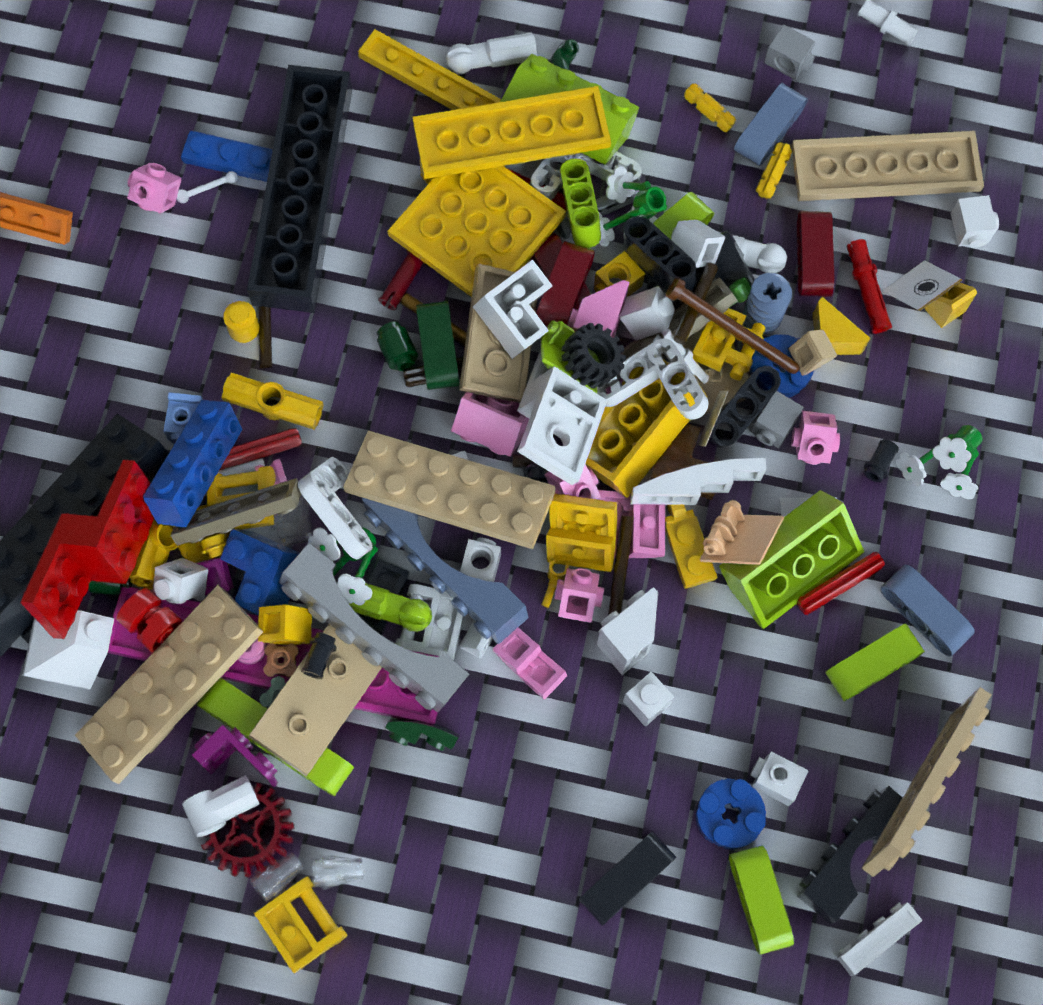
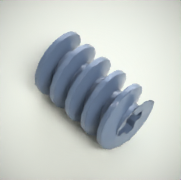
M765 273L755 279L743 314L746 315L744 324L747 328L752 329L754 323H761L765 326L763 334H769L780 326L792 297L790 284L783 276L776 273Z

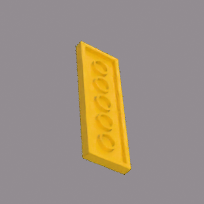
M598 86L412 117L424 179L611 147L610 134Z

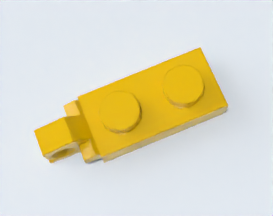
M666 505L670 516L665 517V533L684 589L716 580L717 574L713 563L700 562V558L704 553V536L693 509L686 511L685 505Z

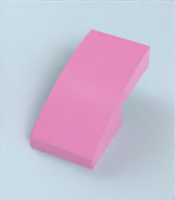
M519 628L493 648V652L544 700L567 677L566 671L541 651L540 645Z

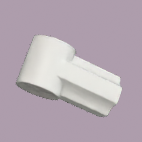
M245 775L213 792L211 790L200 792L185 800L182 806L196 837H203L222 828L227 820L242 814L260 803L248 777Z

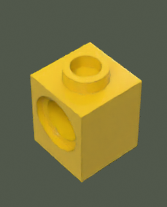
M623 251L595 272L594 291L596 293L614 285L610 282V279L619 278L629 282L627 297H629L643 286L645 272Z
M291 605L259 607L258 626L263 630V633L258 637V642L284 646L288 644H310L312 615L307 608Z

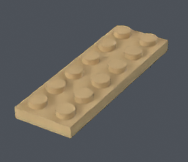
M975 131L793 140L791 145L798 201L981 192L984 187Z
M369 430L343 486L346 493L529 549H533L555 494L554 485Z
M217 585L75 734L76 738L110 780L120 784L263 633V630L222 587Z
M979 687L949 716L862 866V869L874 877L883 868L889 871L899 857L905 858L912 849L915 840L911 836L915 829L917 831L921 830L931 815L927 811L930 803L935 804L945 791L946 786L942 784L945 776L949 778L955 772L961 762L956 758L960 750L964 752L975 737L971 732L974 725L978 727L989 713V709L985 706L992 695L983 688Z

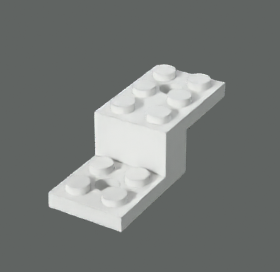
M541 349L517 410L529 418L517 452L570 485H574L580 480L607 400L586 386L581 385L580 382L574 380L555 366L548 369L541 360ZM553 434L561 438L563 446L558 445L554 441Z

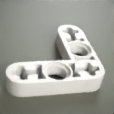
M616 152L606 165L597 164L592 158L582 153L544 159L533 173L530 185L552 200L562 188L560 170L553 168L551 163H564L572 158L584 160L589 167V172L606 181L608 175L613 174V165L615 167L623 166L626 172H632L634 176L633 181L636 179L640 180L642 170L636 161L619 152ZM548 177L550 179L549 185L544 186V188L540 187L546 182Z
M667 338L651 343L623 362L625 364L624 369L604 386L600 388L597 386V394L607 400L605 407L618 405L659 378L676 408L685 418L689 420L700 418L707 411L709 404L706 395L676 345ZM665 351L672 362L668 365L665 364L661 356ZM644 367L640 377L629 379V374L634 368ZM676 373H685V378L680 384H670L672 376ZM621 378H622V379L624 380V382L626 383V384L623 385V386H622L621 382L619 381V379H621ZM611 386L612 392L606 395L605 389ZM687 392L694 398L695 404L691 407L683 395Z
M331 457L298 481V488L343 549L352 558L357 560L372 550V543L359 523L335 494V491L344 485L349 473L338 459Z

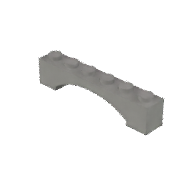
M309 543L282 573L279 583L282 585L283 592L295 601L299 599L309 607L308 611L315 619L322 623L326 621L336 629V635L343 642L356 645L363 651L362 656L374 666L380 665L389 672L388 676L393 683L401 688L407 687L416 695L415 698L421 706L428 710L434 709L438 713L469 676V673L445 653H442L439 657L419 654L389 641L373 630L357 615L342 595L332 573L336 564Z

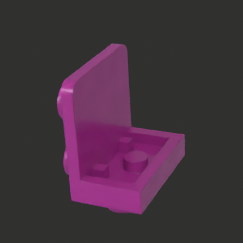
M222 725L213 735L211 733L205 734L194 747L196 751L192 756L211 775L237 751L272 787L279 783L274 777L278 772L274 765L260 751L254 756L250 752L254 747L236 727L229 731Z

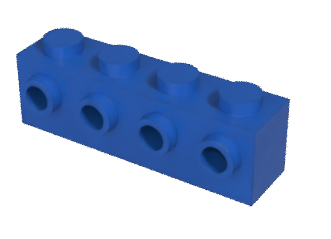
M201 400L145 492L143 499L157 524L185 528L188 526L243 430L229 402Z

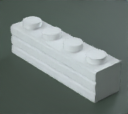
M899 902L889 910L892 913L886 919L882 916L873 923L875 927L870 932L867 929L856 937L858 941L855 944L851 945L848 943L839 950L841 955L837 959L850 976L860 972L923 921L909 903L901 905Z

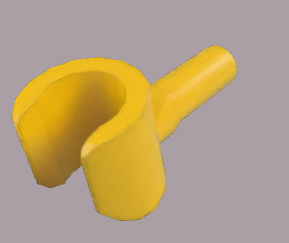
M556 559L550 562L548 568L549 583L541 604L546 608L550 607L558 580L565 581L566 571L569 568L568 564H566L564 572H554L553 568Z

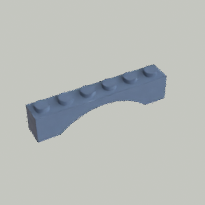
M362 498L366 511L363 513L366 519L375 528L381 526L387 532L385 537L394 548L398 550L402 547L409 554L407 559L417 571L420 572L424 569L431 576L429 581L440 594L446 591L453 598L451 604L463 617L469 614L476 621L473 624L474 627L486 640L491 637L499 645L528 619L526 606L503 583L484 581L467 576L440 559L426 543L420 531L418 514Z

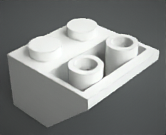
M654 587L647 593L640 590L628 600L627 604L629 606L619 614L617 611H614L601 622L603 627L598 631L599 637L596 645L621 675L648 655L654 641L658 592Z

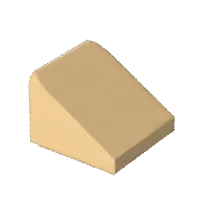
M822 329L808 331L788 348L794 361L799 364L802 376L832 361L837 356L830 340Z

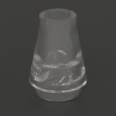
M291 852L286 857L277 860V864H269L264 867L263 871H254L255 876L249 881L260 898L267 902L271 898L275 899L304 867L296 855Z
M321 854L320 858L312 859L314 887H322L325 890L347 882L360 880L364 877L362 858Z

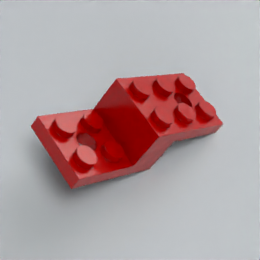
M122 461L98 516L62 513L21 599L23 606L52 638L65 639L70 626L74 623L81 601L88 591L90 581L126 584L131 571L136 566L138 555L148 538L154 517L143 499L151 483L135 461Z

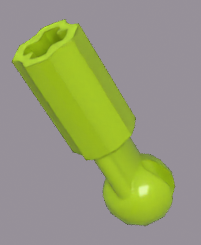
M365 583V586L371 588L373 592L372 597L365 600L363 605H356L354 602L349 604L356 613L401 625L411 632L424 630L432 620V610L425 601L409 599Z

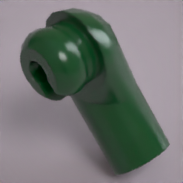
M567 39L561 43L553 53L551 63L562 69L570 70L569 65L579 51L578 43L573 39Z

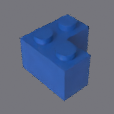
M235 528L231 530L220 560L245 571L235 598L237 604L259 615V607L288 605L290 597L283 592L279 581L284 570L300 553L256 532Z

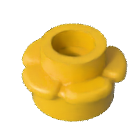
M226 533L201 540L200 543L203 551L200 553H208L210 559L222 555L228 539Z

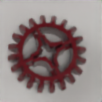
M259 782L254 785L253 789L259 803L266 806L261 811L257 810L250 815L239 814L231 818L232 829L225 836L226 840L222 843L220 841V829L203 836L210 837V839L204 841L201 844V848L203 850L214 848L207 859L213 863L222 858L218 864V869L222 872L232 864L230 874L234 877L239 875L241 867H244V875L247 878L252 877L253 866H256L261 875L265 874L264 862L268 861L274 868L278 866L277 860L272 857L276 852L283 857L287 856L288 852L280 847L281 843H293V838L285 835L284 831L295 829V824L289 821L283 822L284 819L292 815V811L289 808L279 811L285 804V799L281 796L272 801L276 791L271 787L262 795L263 785ZM273 815L275 830L272 840L267 846L261 837V831L268 823L267 819ZM237 817L248 825L255 823V827H252V829L254 830L253 835L257 842L245 834L239 836V832L242 830L240 829L241 824ZM243 844H250L259 854L240 858L232 856L228 852L234 847L237 849Z

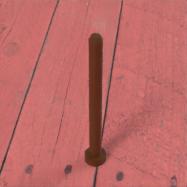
M677 277L671 283L665 294L671 301L679 299L790 374H796L799 371L800 366L796 361L686 289L685 281Z

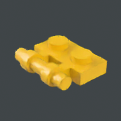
M730 308L724 312L725 315L743 326L746 315ZM710 321L706 324L692 352V358L696 362L719 372L724 363L727 362L733 366L729 374L730 377L740 381L744 373L748 372L753 364L751 358L755 350L744 342L740 352L732 349L735 340L739 339ZM754 323L752 329L745 327L764 340L762 335L765 331V326L763 324Z

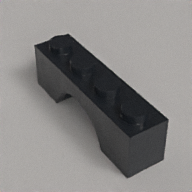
M887 786L881 792L875 789L862 804L867 808L860 818L854 815L842 829V832L845 834L842 841L838 845L832 842L820 857L825 862L816 872L811 869L799 883L803 889L797 897L829 924L837 922L858 895L850 874L851 860L855 851L863 842L879 839L902 799V796L890 786Z

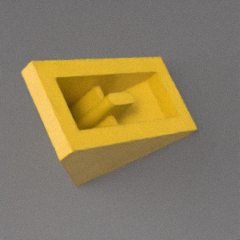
M959 282L924 309L942 329L966 312L977 295L976 288Z
M822 297L818 301L813 312L814 331L821 329L825 331L837 355H860L871 338L825 298Z

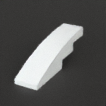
M766 458L729 459L710 462L661 475L634 487L630 497V504L696 505L701 493H729L733 481H761L766 472Z

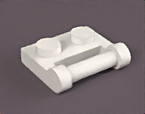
M410 584L407 595L410 597L409 599L432 601L430 607L432 610V620L425 629L422 642L413 641L415 632L408 631L403 627L401 636L396 639L395 644L407 650L435 656L445 653L454 661L464 617L451 604L453 598L446 591L440 594L435 588Z

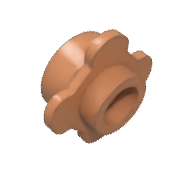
M268 644L265 647L264 652L267 655V664L263 668L264 673L268 677H274L275 675L291 677L297 669L295 659L299 653L297 646L294 644H288L287 646ZM280 657L284 658L283 663L278 662Z

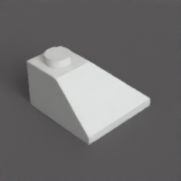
M77 610L74 623L70 626L65 639L52 638L34 618L22 676L87 690L91 689L109 649L114 618Z

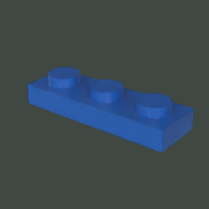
M190 130L181 159L186 164L225 173L234 171L238 176L267 182L273 149Z

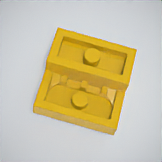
M554 494L549 507L550 529L546 534L547 562L550 563L556 559L555 564H568V566L611 572L616 544L617 502Z

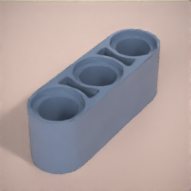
M781 83L743 131L735 144L734 150L758 166H761L772 153L775 145L781 141L802 113L808 98Z
M903 565L881 586V592L884 597L942 654L951 657L974 635L975 631L971 623L913 567Z

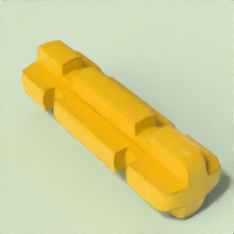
M691 84L685 91V99L691 104L696 103V108L713 123L717 122L716 126L723 132H728L735 125L736 117L729 111L724 112L725 108L708 93L703 94L704 90L699 85Z
M779 142L774 147L773 155L770 157L761 176L763 179L759 181L756 192L761 198H772L776 190L775 186L778 185L787 165L785 162L789 161L792 154V149L787 143Z

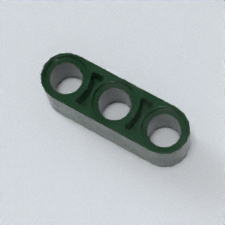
M448 301L416 305L427 390L459 386Z

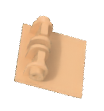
M735 500L726 502L722 507L721 516L715 519L709 536L703 541L704 553L700 558V562L760 565L784 517L743 515L739 502Z

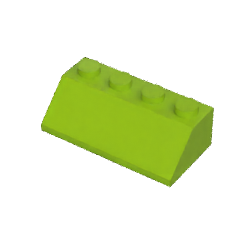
M532 53L518 67L500 101L504 102L598 86L610 134L611 147L582 152V154L604 165L608 163L628 139L639 110V106L630 103L628 99L616 96L604 90L600 85L590 83L576 76L572 71L562 69L550 63L546 58Z
M820 490L784 517L760 565L722 563L719 565V568L730 591L757 624L765 629L795 606L801 596L832 578L865 552L845 504Z

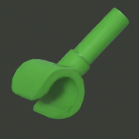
M741 278L734 282L729 289L736 297L737 302L742 303L747 300L751 286L745 278Z

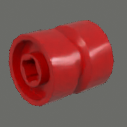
M143 588L133 594L123 604L116 616V620L130 633L137 632L138 641L153 653L183 621L169 607L161 608L162 601L150 589Z

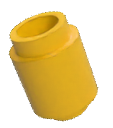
M235 301L226 307L223 319L230 337L241 343L252 341L258 335L260 328L253 306L245 301Z

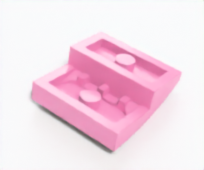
M599 490L601 497L597 500L617 502V531L614 558L616 557L621 516L634 517L629 558L664 557L665 505L630 504L631 494L626 498L616 491Z

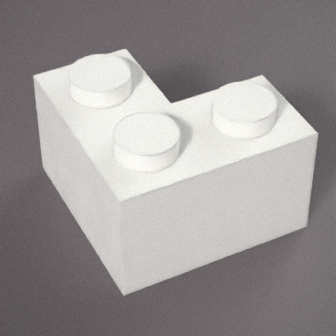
M533 260L483 296L473 306L512 359L549 331L530 304L549 290L552 284Z

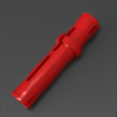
M865 239L852 241L851 244L846 246L854 269L852 276L854 280H857L872 332L875 334L885 332L892 328V323L877 281L876 274L878 270L876 264L872 263Z

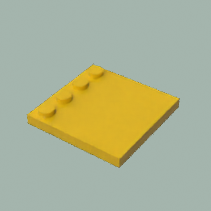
M499 166L433 178L389 228L388 236L472 297L475 269L478 264L517 272L525 266L566 217V211L506 167Z

